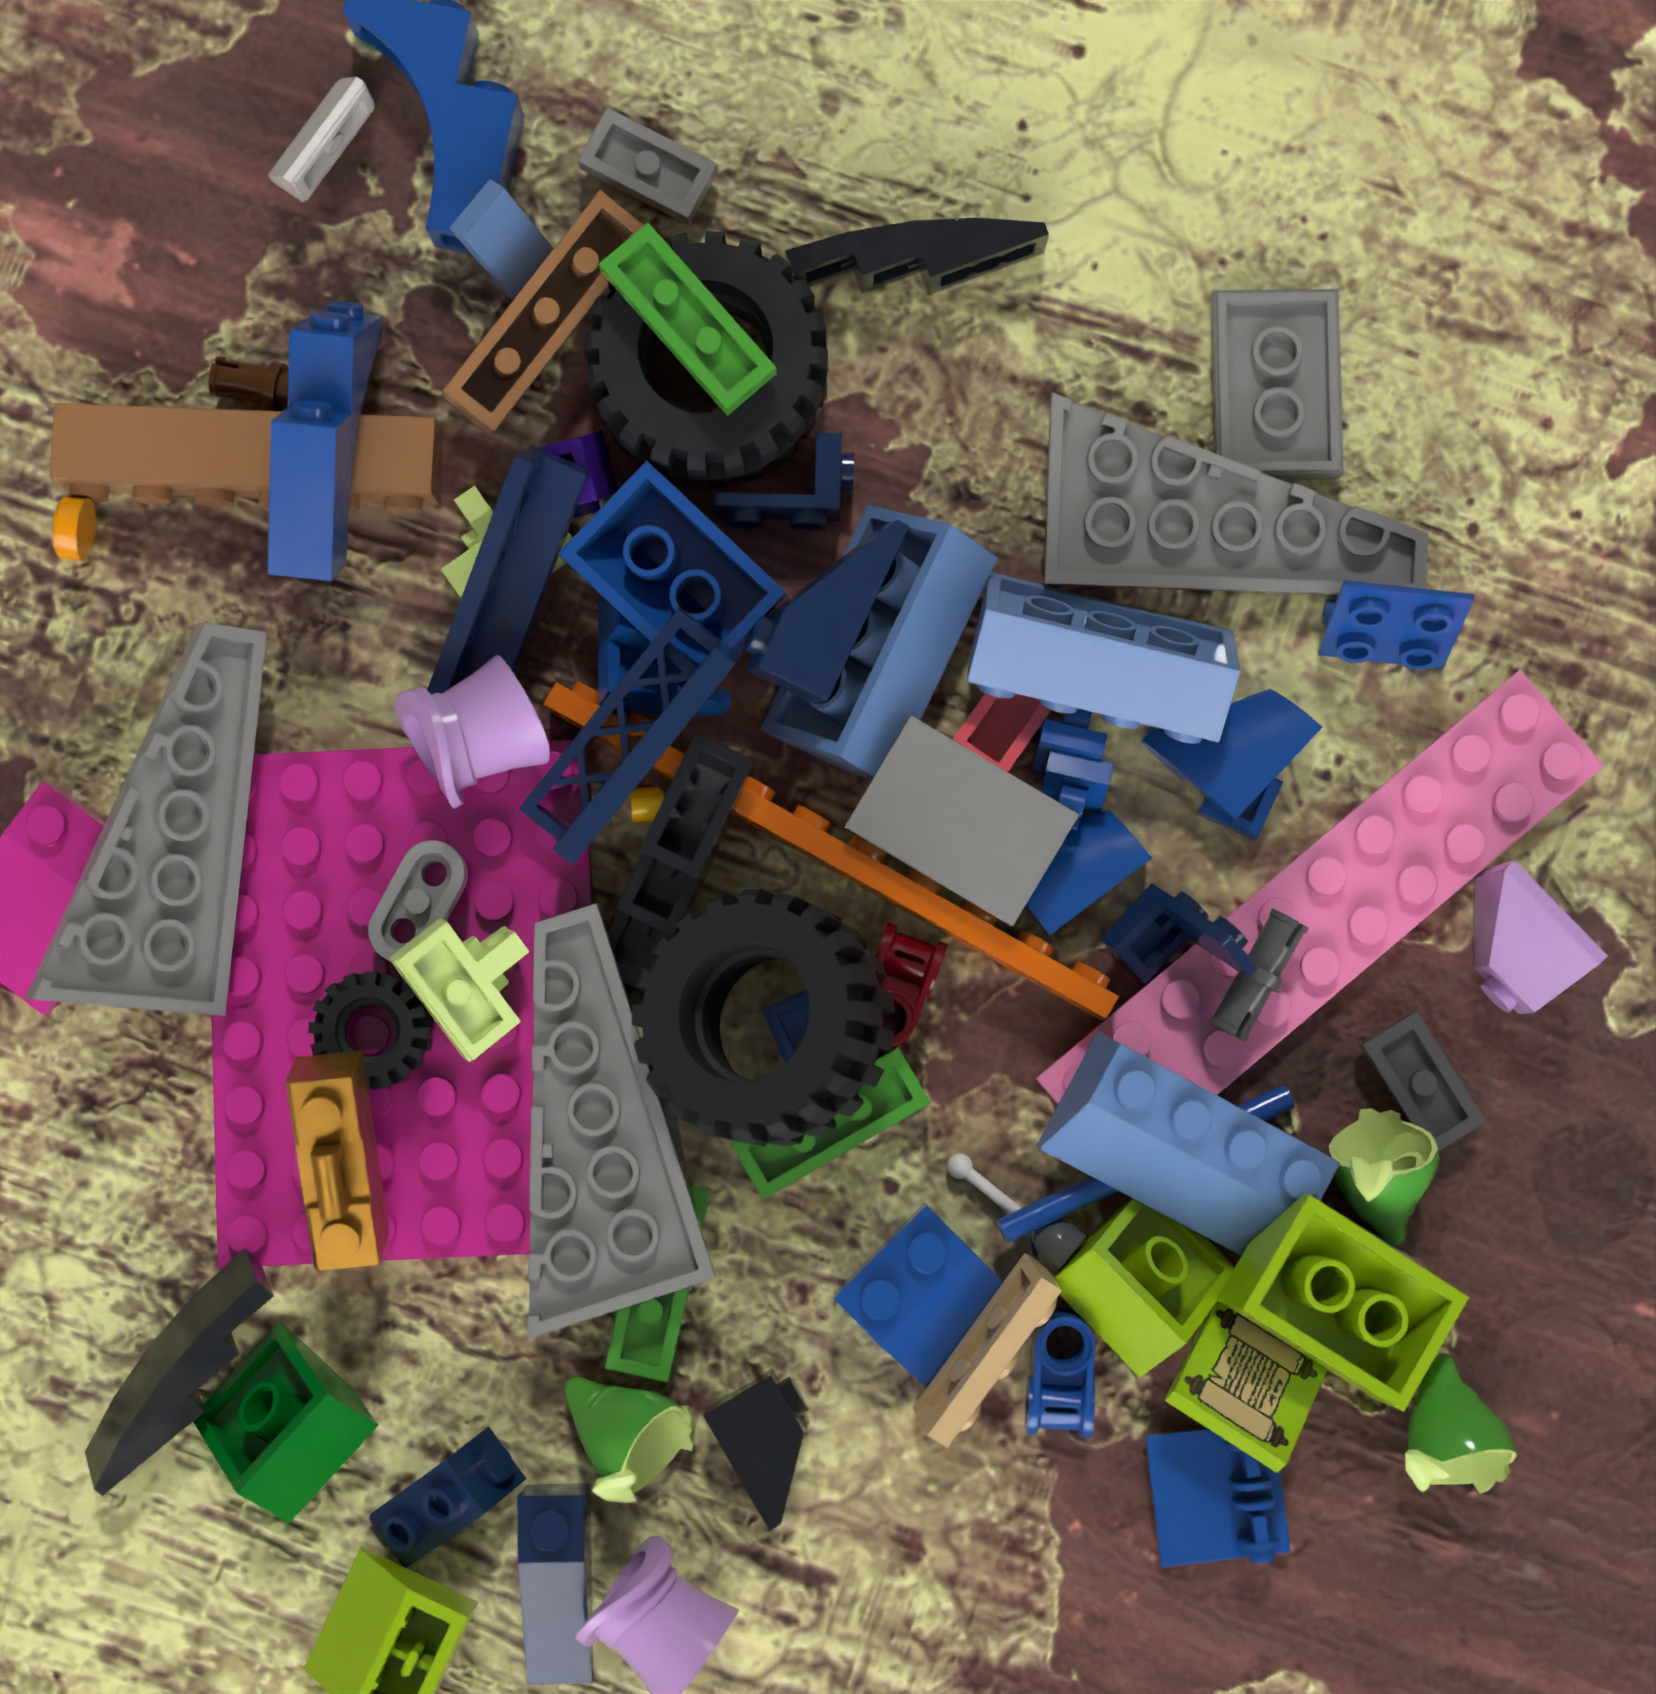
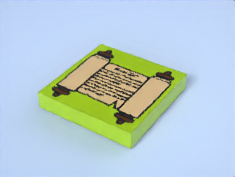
M1217 1301L1200 1324L1165 1401L1278 1473L1289 1461L1327 1369L1225 1304Z

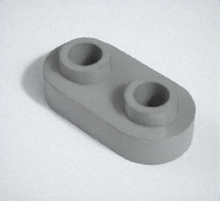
M430 840L416 844L405 854L369 922V939L373 948L380 956L389 960V957L407 944L399 943L394 935L395 927L400 921L409 919L414 923L416 928L415 938L439 918L445 921L448 920L468 879L466 862L455 848L441 841ZM434 863H442L447 871L445 881L439 886H429L425 880L427 868Z

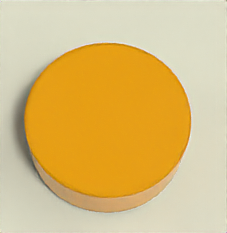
M65 496L59 501L54 514L52 528L53 547L60 559L86 561L90 556L95 539V507L90 498Z

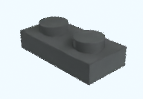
M1418 1011L1409 1013L1358 1045L1405 1121L1428 1131L1436 1141L1438 1152L1487 1122Z

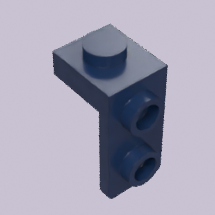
M816 432L815 495L713 493L712 502L714 515L717 518H726V525L734 528H760L764 526V519L789 520V527L798 530L827 528V521H840L841 491H853L854 453L842 452V433Z
M1153 883L1149 885L1100 939L1130 975L1145 985L1187 939H1190L1248 978L1257 969V966L1243 950L1244 946L1248 943L1247 938L1231 922L1222 916H1218L1212 922L1208 919L1209 915L1183 891H1180L1173 897Z
M488 1426L435 1468L370 1514L369 1519L401 1565L409 1567L488 1512L525 1481L526 1477L513 1461L510 1453L503 1447Z

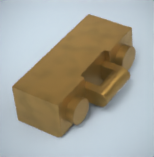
M363 1051L297 1057L285 1083L314 1268L322 1271L379 1265L389 1236V1228Z

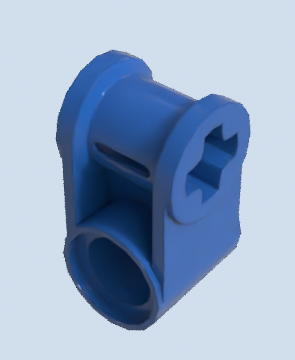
M1057 1308L1044 1325L1035 1327L1033 1330L1030 1375L1027 1378L1025 1396V1434H1036L1039 1428L1077 1430L1080 1437H1092L1095 1414V1384L1093 1379L1094 1336L1083 1318L1073 1310ZM1065 1325L1077 1329L1080 1332V1343L1075 1352L1068 1356L1058 1357L1046 1350L1047 1336L1053 1329Z

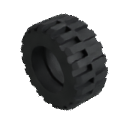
M714 231L705 232V243L689 244L687 233L668 237L670 248L729 314L749 323L760 333L766 346L768 358L776 366L777 374L728 416L724 411L707 414L694 413L672 406L660 397L649 375V353L658 336L607 280L610 293L607 298L603 296L596 298L590 312L593 327L592 330L585 332L584 354L588 366L585 372L589 388L604 426L606 425L611 432L613 441L625 455L633 454L638 459L640 467L648 461L657 471L671 475L674 484L692 487L694 480H706L709 483L710 489L727 488V479L744 475L748 483L764 476L763 467L772 461L781 466L794 455L793 445L799 438L806 440L816 425L815 415L818 408L823 407L827 392L828 349L823 315L821 312H817L815 296L806 281H796L793 278L792 265L778 253L770 259L762 255L761 243L742 237L738 247L726 244L725 232Z
M743 889L739 894V899L723 893L707 899L705 903L707 913L705 914L693 909L688 910L676 920L675 924L680 931L673 938L662 934L651 951L659 957L652 970L642 968L636 985L645 989L642 1005H632V1025L641 1027L643 1030V1039L636 1040L634 1043L639 1063L653 1066L654 1070L647 1074L646 1081L655 1095L671 1099L668 1102V1110L684 1122L697 1124L699 1131L760 1146H766L767 1143L779 1146L801 1144L805 1134L821 1137L836 1129L834 1116L841 1114L852 1117L864 1104L863 1099L857 1094L864 1084L873 1087L877 1086L884 1072V1069L875 1065L879 1050L891 1051L894 1037L893 1031L883 1028V1015L895 1013L893 994L881 989L878 982L883 981L887 974L880 959L866 952L869 942L856 929L842 923V918L799 897L780 891L774 895L763 889ZM774 959L788 961L798 969L808 993L809 1018L804 1037L794 1055L781 1068L757 1080L746 1079L734 1071L722 1048L720 1018L725 1000L735 983L753 967Z

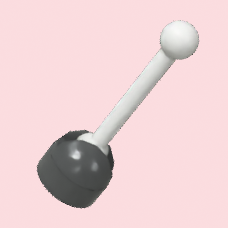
M958 1153L950 1157L947 1169L952 1177L957 1179L965 1178L1008 1214L1021 1209L1018 1204L974 1170L972 1161L967 1155ZM1061 1218L1032 1232V1254L1050 1273L1056 1275L1087 1235L1072 1223Z

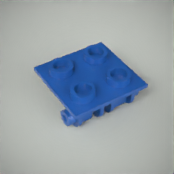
M1343 580L1337 599H1326L1324 602L1322 624L1327 625L1318 648V655L1337 657L1350 663L1374 661L1401 664L1406 668L1414 670L1428 668L1443 669L1474 601V594Z
M1208 1428L1145 1435L1161 1567L1249 1557L1250 1563H1266L1276 1560L1275 1554L1291 1552L1280 1471L1276 1473Z

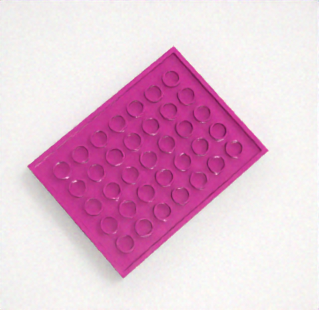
M573 740L548 741L550 759L547 764L512 769L476 779V785L462 789L465 803L456 808L451 806L414 747L254 754L225 1016L211 1015L218 1268H223L244 1248L261 1262L262 1266L313 1264L285 1080L297 1057L313 1055L310 1045L315 1044L314 1034L308 1033L309 1022L315 1021L317 1012L312 1010L317 1000L322 1001L327 993L324 990L332 983L338 984L344 980V976L352 973L362 974L365 971L379 972L405 981L393 964L380 956L373 948L368 933L369 922L405 854L416 844L430 840L441 841L455 848L462 855L467 865L468 879L466 886L447 920L460 940L464 942L471 936H474L479 942H482L498 929L506 926L507 929L516 932L529 950V953L503 973L509 983L499 992L521 1022L476 1059L468 1062L460 1055L433 1019L434 1028L430 1029L429 1039L433 1040L431 1050H426L423 1057L425 1062L421 1068L414 1070L409 1075L410 1078L401 1084H394L384 1089H368L389 1228V1236L381 1261L530 1254L531 1210H529L531 1107L533 1106L534 923L593 905L591 844L574 865H571L552 850L558 840L518 808ZM586 745L585 748H586V756H587V764H588V751H587V745ZM577 757L563 775L579 774ZM580 784L553 786L539 804L566 826L570 827L583 811ZM442 863L430 865L425 872V880L429 886L441 885L447 876L446 868ZM409 919L400 921L394 930L395 938L401 944L410 942L416 933L415 925ZM369 1005L359 1009L352 1016L348 1025V1038L351 1045L356 1051H363V1055L369 1057L377 1056L387 1051L396 1036V1025L393 1017L386 1009L377 1005Z

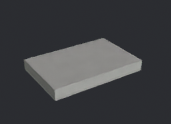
M1339 289L1213 291L1211 295L1214 453L1261 470V473L1277 479H1340L1344 474Z
M911 715L846 823L845 828L1013 927L1079 814Z

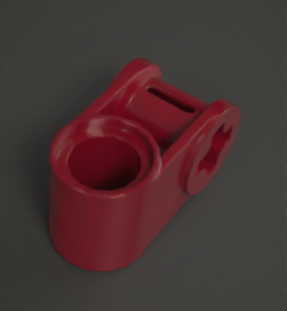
M888 922L876 957L880 959L887 974L883 981L878 982L881 989L893 994L894 1005L899 1007L905 1019L903 1030L893 1037L891 1049H895L904 1044L914 1031L925 999L930 996L948 943L939 940L935 945L899 933L897 925ZM894 954H897V955L906 957V958H908V959L917 961V962L921 963L922 965H919V964H916V963H914V962H911V961L905 960V959H903V958L897 957V956H895Z

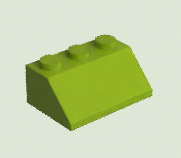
M1306 1193L1248 1244L1217 1297V1300L1368 1396L1403 1412L1469 1299L1464 1293Z

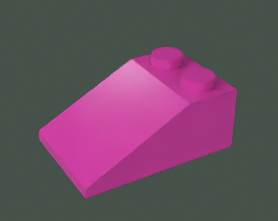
M42 781L0 837V983L44 1016H49L58 1002L26 999L25 996L106 820L65 789Z

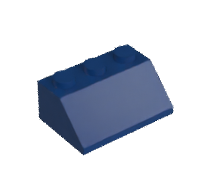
M648 461L630 477L558 552L562 559L650 642L654 640L679 608H682L740 655L745 651L748 637L761 616L769 619L771 613L788 600L784 589ZM681 628L665 646L666 657L681 672L696 671L711 653Z

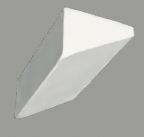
M358 77L338 80L270 171L268 176L271 181L302 203L309 199L376 108L364 81Z

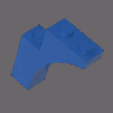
M345 0L343 13L353 35L374 47L389 59L407 78L425 106L434 150V182L425 228L435 247L471 254L449 227L489 179L504 187L509 193L525 118L518 94L511 93L508 87L493 81L480 80L476 81L474 86L469 85L479 33L471 11L466 10L460 3L453 0H429L428 3L415 0Z
M346 301L325 303V309L310 313V317L289 330L288 408L271 420L268 574L332 581L347 565L350 490L358 426L368 378L376 352L382 341V315L364 314V305Z

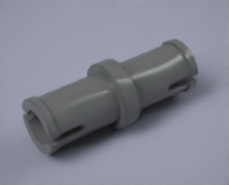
M1273 908L1248 954L1249 958L1257 966V969L1249 978L1240 972L1237 973L1215 1015L1209 1020L1210 1023L1244 1042L1249 1037L1248 1033L1271 992L1279 993L1284 981L1280 979V976L1301 938L1309 929L1297 920Z

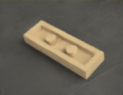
M1023 1254L913 1406L926 1435L947 1448L959 1432L967 1430L974 1423L980 1412L981 1402L997 1380L1005 1378L1012 1371L1017 1362L1021 1346L1035 1327L1044 1325L1055 1310L1057 1297L1062 1289L1048 1269L1028 1254Z

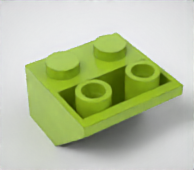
M362 1546L303 1669L330 1694H436L479 1602Z

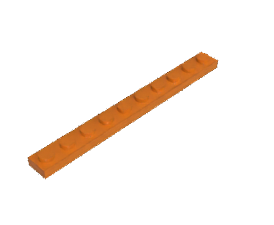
M576 681L572 690L556 682L544 702V706L550 713L582 730L601 706L598 705V692ZM631 712L628 718V724L651 722L634 712ZM611 713L602 726L619 725L618 716ZM647 731L629 733L631 751ZM620 734L594 736L596 739L622 753ZM687 743L682 752L669 746L651 769L672 781L690 744ZM748 777L734 811V816L1099 1020L1107 1019L1119 997L1106 989L1111 980L1109 977L1079 961L1076 962L1072 970L1050 958L1055 948L1042 939L1024 930H1020L1017 938L1010 936L994 927L998 918L968 900L964 899L962 905L958 907L940 897L938 893L942 885L919 871L909 867L905 876L883 865L882 863L887 854L872 844L853 836L849 845L829 835L826 832L831 823L813 811L798 805L792 814L772 803L771 800L776 792L761 782Z

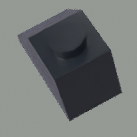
M773 1368L710 1405L703 1414L769 1531L779 1526L782 1522L805 1430V1423L801 1415L809 1411L802 1394L792 1378L789 1376L780 1382Z

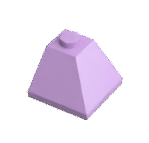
M1515 860L1485 869L1475 878L1474 969L1486 980L1481 984L1483 992L1495 1005L1506 1013H1509L1512 1009L1518 1014L1535 1013L1597 967L1608 956Z

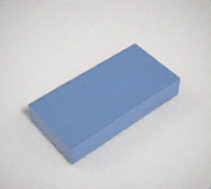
M489 179L449 227L507 296L513 300L554 249L506 189Z

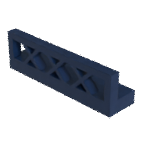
M534 445L529 446L514 456L427 691L431 695L434 693H444L472 675L496 655H500L514 673L557 562L558 552L562 549L591 470Z
M679 608L518 808L558 840L552 850L571 865H574L741 657L682 608ZM680 628L711 652L696 671L668 674L665 646ZM657 657L659 675L641 677ZM687 681L671 701L669 683ZM660 684L663 705L661 715L656 721L628 724L625 701L627 693L635 686ZM617 707L619 725L602 726ZM647 731L631 751L629 733ZM620 734L623 762L614 771L589 773L585 748L587 743L594 736ZM577 757L579 774L563 775ZM607 781L592 799L590 782ZM580 784L583 811L570 827L566 826L539 804L553 786Z

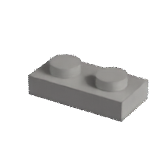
M608 107L578 159L580 170L687 225H690L718 174V166L713 161Z

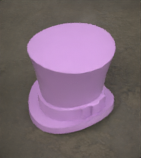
M500 655L494 656L472 675L442 694L434 693L431 695L423 688L414 687L399 693L396 697L394 704L395 713L402 730L453 808L465 803L462 789L476 785V779L512 769L547 764L549 762V744L540 719L521 684Z
M658 1535L647 1538L638 1547L600 1607L593 1612L578 1631L576 1640L585 1647H589L600 1639L611 1650L615 1648L638 1675L650 1694H681L712 1654L733 1622L739 1609L708 1595L679 1577L676 1569L670 1565L673 1558L672 1548Z

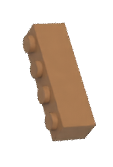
M599 190L443 389L441 398L491 437L591 309L596 298L600 297L609 286L607 278L600 271L599 263L644 225L603 191Z

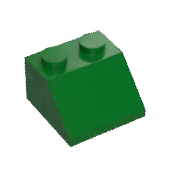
M280 1322L271 1329L203 1404L205 1412L193 1421L235 1492L288 1523L317 1495L326 1482L378 1426L354 1389L288 1327Z

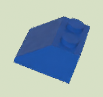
M924 1202L834 1292V1299L888 1354L925 1386L942 1368L1003 1281Z

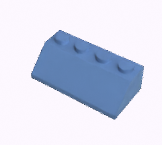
M867 505L844 555L881 526L899 520L909 525L835 687L828 701L814 704L787 690L779 688L760 727L761 731L842 770L869 780H873L910 716L912 715L921 720L998 559L952 524Z
M991 572L985 585L972 644L967 682L978 684L977 687L980 691L994 697L1012 698L1015 696V693L1040 699V703L1044 707L1056 712L1070 714L1075 713L1078 708L1102 714V718L1105 721L1118 727L1134 729L1138 728L1140 724L1164 729V733L1177 741L1197 744L1202 739L1214 742L1220 741L1241 669L1234 633L1231 630Z
M1098 1031L1036 1145L1037 1148L1241 1256L1248 1244L1304 1193L1320 1201L1341 1163Z

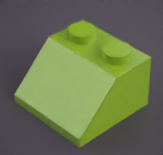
M1129 1196L1075 1250L1053 1278L1062 1289L1059 1295L1141 1377L1189 1341L1218 1301L1217 1297L1235 1266L1205 1236Z

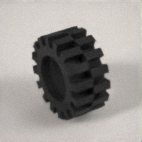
M365 971L362 974L352 973L344 976V980L338 984L332 983L324 990L327 993L322 1001L317 1000L312 1010L317 1012L315 1021L309 1022L308 1033L314 1034L315 1044L310 1045L313 1055L356 1051L348 1038L350 1019L359 1009L369 1005H377L386 1009L393 1017L396 1025V1036L390 1048L384 1053L372 1057L363 1055L368 1089H384L394 1084H401L410 1078L409 1075L414 1070L421 1068L425 1062L423 1060L426 1050H431L433 1040L429 1039L430 1029L434 1028L433 1018L428 1016L426 1008L405 981L395 976Z

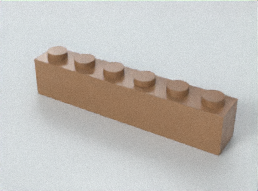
M54 403L49 478L67 492H70L69 496L90 498L93 502H107L109 493L133 494L132 500L152 505L170 504L172 496H195L197 504L210 507L234 506V498L258 499L259 506L269 508L271 420L282 413V411ZM360 415L353 461L349 512L359 511L360 503L384 504V510L387 512L407 515L422 513L423 505L440 506L444 432L435 417Z

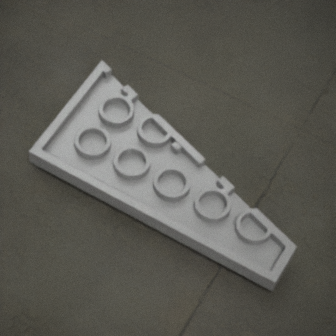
M1051 393L1043 585L1338 595L1343 580L1426 589L1427 532L1358 506L1352 507L1317 494L1315 490L1296 483L1285 482L1261 473V470L1176 438L1159 435L1132 425L1125 419L1108 413H1100L1073 403L1071 399Z
M209 622L196 624L25 996L26 999L225 1016L267 632Z
M597 903L534 923L533 1106L531 1107L529 1210H531L530 1254L528 1258V1279L530 1281L527 1339L716 1277L660 1097L655 1095L646 1081L647 1074L651 1072L650 1066L639 1063L634 1043L636 1040L641 1039L637 1026L632 1025V1009Z

